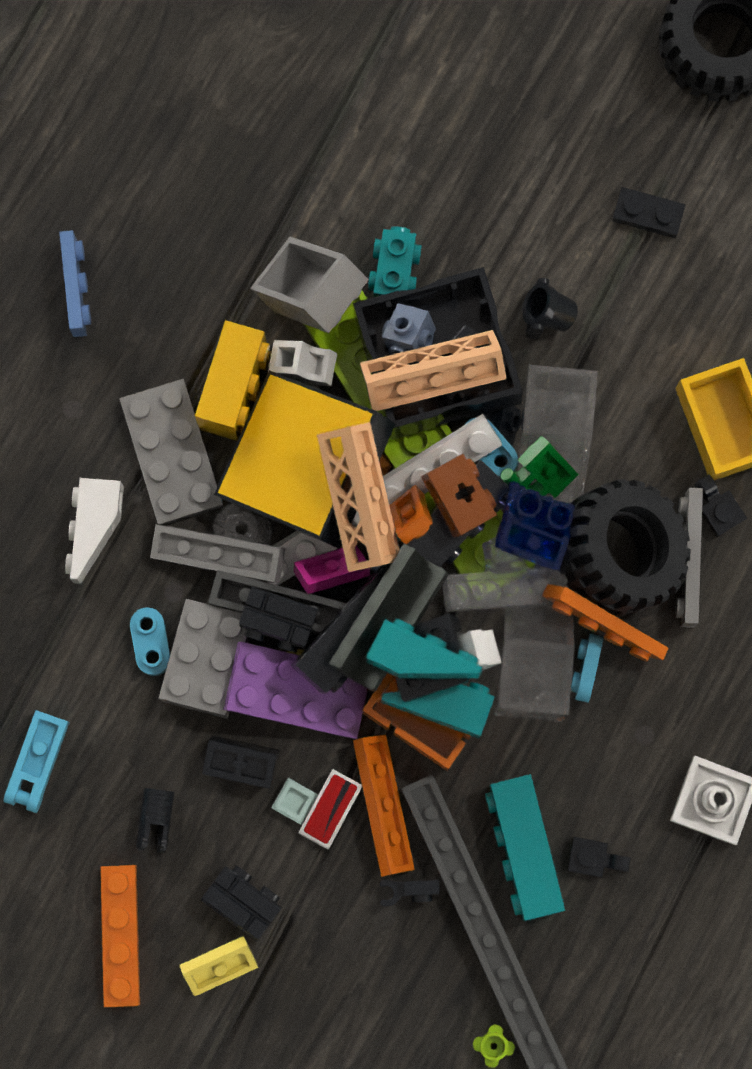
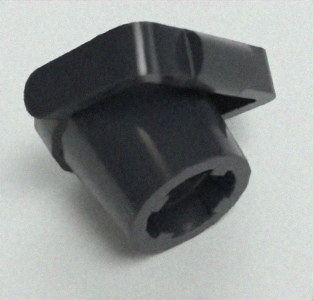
M539 278L524 300L522 316L527 323L526 338L538 340L544 328L567 331L576 320L578 313L576 302L550 286L549 279Z

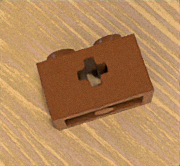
M464 454L421 476L454 538L461 536L497 515L493 509L496 507V502L488 489H482L477 480L479 471L475 463L470 458L466 459ZM465 488L468 494L464 499L458 500L455 494Z

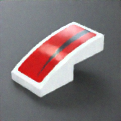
M332 769L298 834L329 850L360 793L362 785Z

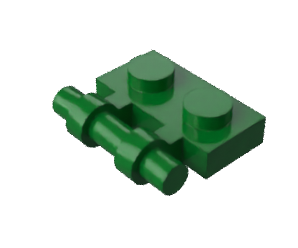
M541 435L517 459L523 467L518 472L510 468L504 469L501 472V479L511 488L509 490L510 493L518 495V500L524 507L531 508L533 511H539L543 507L542 499L548 493L556 498L579 474ZM534 479H536L537 481L532 486H530L529 484Z

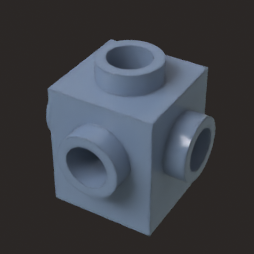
M398 303L391 319L387 320L383 326L382 339L389 354L393 355L432 345L436 327L429 311Z

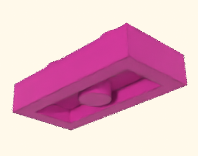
M356 545L355 550L358 562L367 561ZM343 548L294 562L293 572L307 594L370 576V568L348 572Z

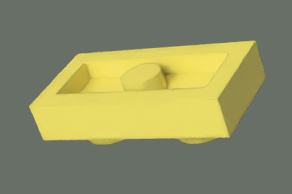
M242 936L180 964V968L195 997L257 969L258 965L245 937Z

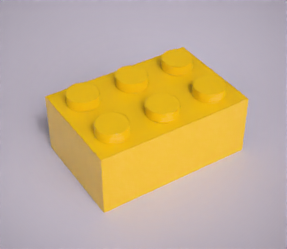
M225 320L195 413V419L201 431L238 441L249 417L250 402L256 401L261 389V383L259 382L260 370H267L271 357V351H269L270 344L266 342L264 331Z
M742 358L681 379L675 389L707 474H710L713 480H717L752 468V377L745 359Z

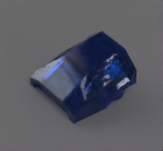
M515 481L509 482L508 486L510 489L495 538L494 548L534 564L559 571L570 539V525L575 505L556 501L551 496L539 494L538 491L525 489V486H520V483Z

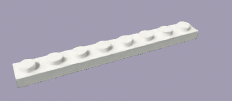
M481 414L384 475L383 480L389 505L414 485L424 494L427 493L428 490L421 476L451 459L464 454L466 459L470 458L475 463L502 446L501 440L485 416ZM358 511L352 522V525L357 527L360 521ZM295 531L273 545L285 548L280 582H267L279 585L295 575L293 572L294 562L331 552L337 548Z

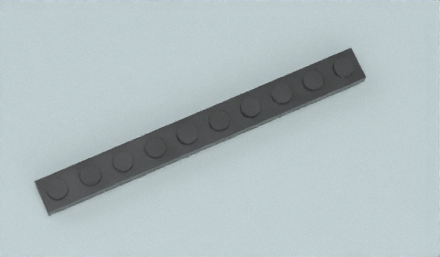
M433 774L401 788L528 1068L568 1069Z

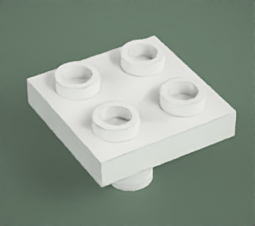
M693 756L670 821L729 844L737 845L752 803V777Z

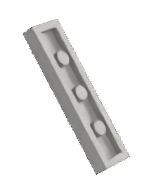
M689 488L685 493V497L679 498L678 512L684 517V531L688 530L690 541L686 542L687 548L691 549L690 561L685 562V565L688 566L686 578L680 580L682 596L681 598L677 597L675 603V617L681 618L680 627L694 628L699 624L703 488Z
M155 525L150 558L214 571L220 570L265 581L280 582L285 548L171 526Z

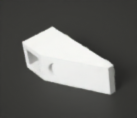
M80 478L79 487L73 488L72 507H77L76 521L71 520L69 524V540L74 541L72 554H67L65 572L70 574V579L73 583H82L121 520L124 486L121 481Z

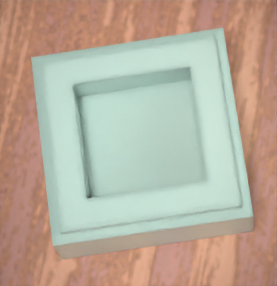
M288 778L271 808L302 825L318 794Z

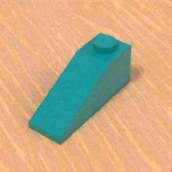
M470 682L469 687L462 684L409 702L402 701L399 691L383 693L381 703L479 739L495 696L488 694L490 688Z

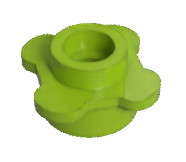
M499 1025L490 1026L489 1031L484 1036L476 1037L473 1041V1048L481 1052L485 1058V1064L492 1068L498 1066L499 1060L506 1055H512L515 1050L513 1042L507 1041L503 1035V1029ZM492 1043L497 1044V1048L494 1050L490 1047Z

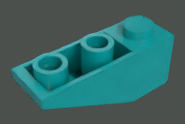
M385 619L366 657L367 663L397 678H479L482 673V666L477 664L479 659L462 650L457 655L445 649L447 644L441 639L429 634L426 638H423L413 633L415 629L413 626L400 619H395L394 623Z

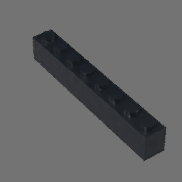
M482 460L475 462L479 471L477 480L483 490L488 489L496 502V507L493 509L497 513L508 501L505 495L511 488ZM465 488L459 490L455 494L458 500L464 499L468 494ZM435 505L430 511L433 524L430 525L428 531L422 537L412 539L406 545L414 548L425 560L438 567H441L444 562L450 565L463 551L459 547L467 537L471 540L475 538L485 527V524L482 523L461 536L454 538ZM403 542L399 545V549L402 548ZM391 563L381 565L291 664L321 694H326L329 690L335 693L347 680V677L342 675L329 662Z

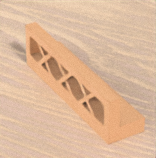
M493 330L360 362L370 405L374 411L507 379L502 350ZM485 344H490L489 346H485V347H481V348H474V347H477V346H481V345H485ZM449 353H452V354H453V355H449V356H445V357H444V356H441V355H445V354H449ZM416 361L419 362V363L412 364V365H409V364H408V363H412V362H416ZM380 370H386V371H384V372H380V373H376V374H372V375H371L372 372H376V371H380Z
M370 422L317 434L348 572L392 563L400 549ZM341 436L344 452L341 458H338L333 454L330 439ZM343 472L350 476L352 487L349 493L343 490L340 485L339 479ZM351 506L359 513L360 521L357 527L352 525L348 519L347 513ZM358 541L366 545L369 560L358 562L355 550Z

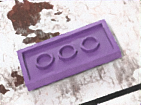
M238 642L223 710L357 739L367 688L347 678L345 683L335 693L329 690L326 694H321L291 666L300 655Z

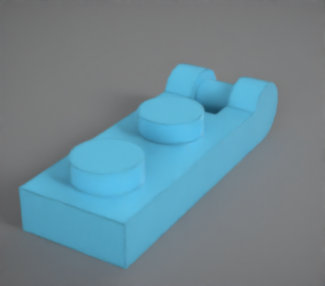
M35 710L4 796L5 803L11 805L18 803L26 806L28 811L38 812L69 725L68 721ZM23 780L34 783L31 793L21 790Z

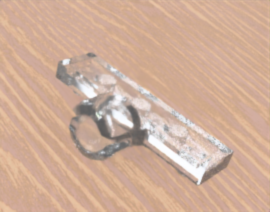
M500 536L492 538L482 545L485 564L483 573L448 575L442 585L446 612L553 605V602L542 597L547 584L567 587L565 583L568 580L565 574H560L559 568H529L526 564L523 541L520 537Z

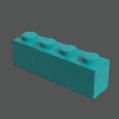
M531 774L490 784V792L485 793V799L489 813L496 812L499 826L493 827L497 846H504L507 860L502 861V867L506 881L513 880L516 894L510 895L515 916L521 914L522 920L526 921L565 911Z

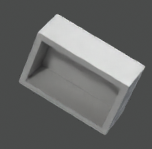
M289 237L250 289L275 313L329 333L340 322L343 313L352 301L358 298L362 288L369 279L344 254Z
M190 599L185 600L159 694V699L162 702L228 719L230 711L223 709L238 642L249 643L250 637L244 635L246 629L238 626L242 613Z

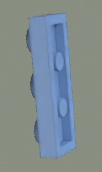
M73 230L60 232L69 329L73 337L87 336L86 325H91V313L89 305H84L82 293L88 292L86 273H80L79 261L85 260L82 240L77 241Z

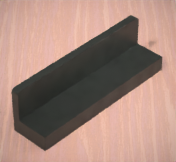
M403 544L329 663L342 675L375 692L387 672L367 663L366 657L385 619L394 623L395 619H400L416 628L448 577V573L444 569L425 560L414 548Z

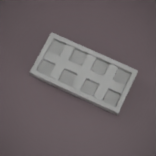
M184 378L119 398L158 525L170 524L224 507L221 498L214 495L217 484L200 429L195 419V413Z

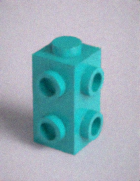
M394 226L391 227V230L383 229L382 239H375L373 259H379L377 271H370L368 291H374L373 298L399 290L416 289L417 277H412L411 272L413 264L419 265L422 245L416 244V233H410L408 228Z

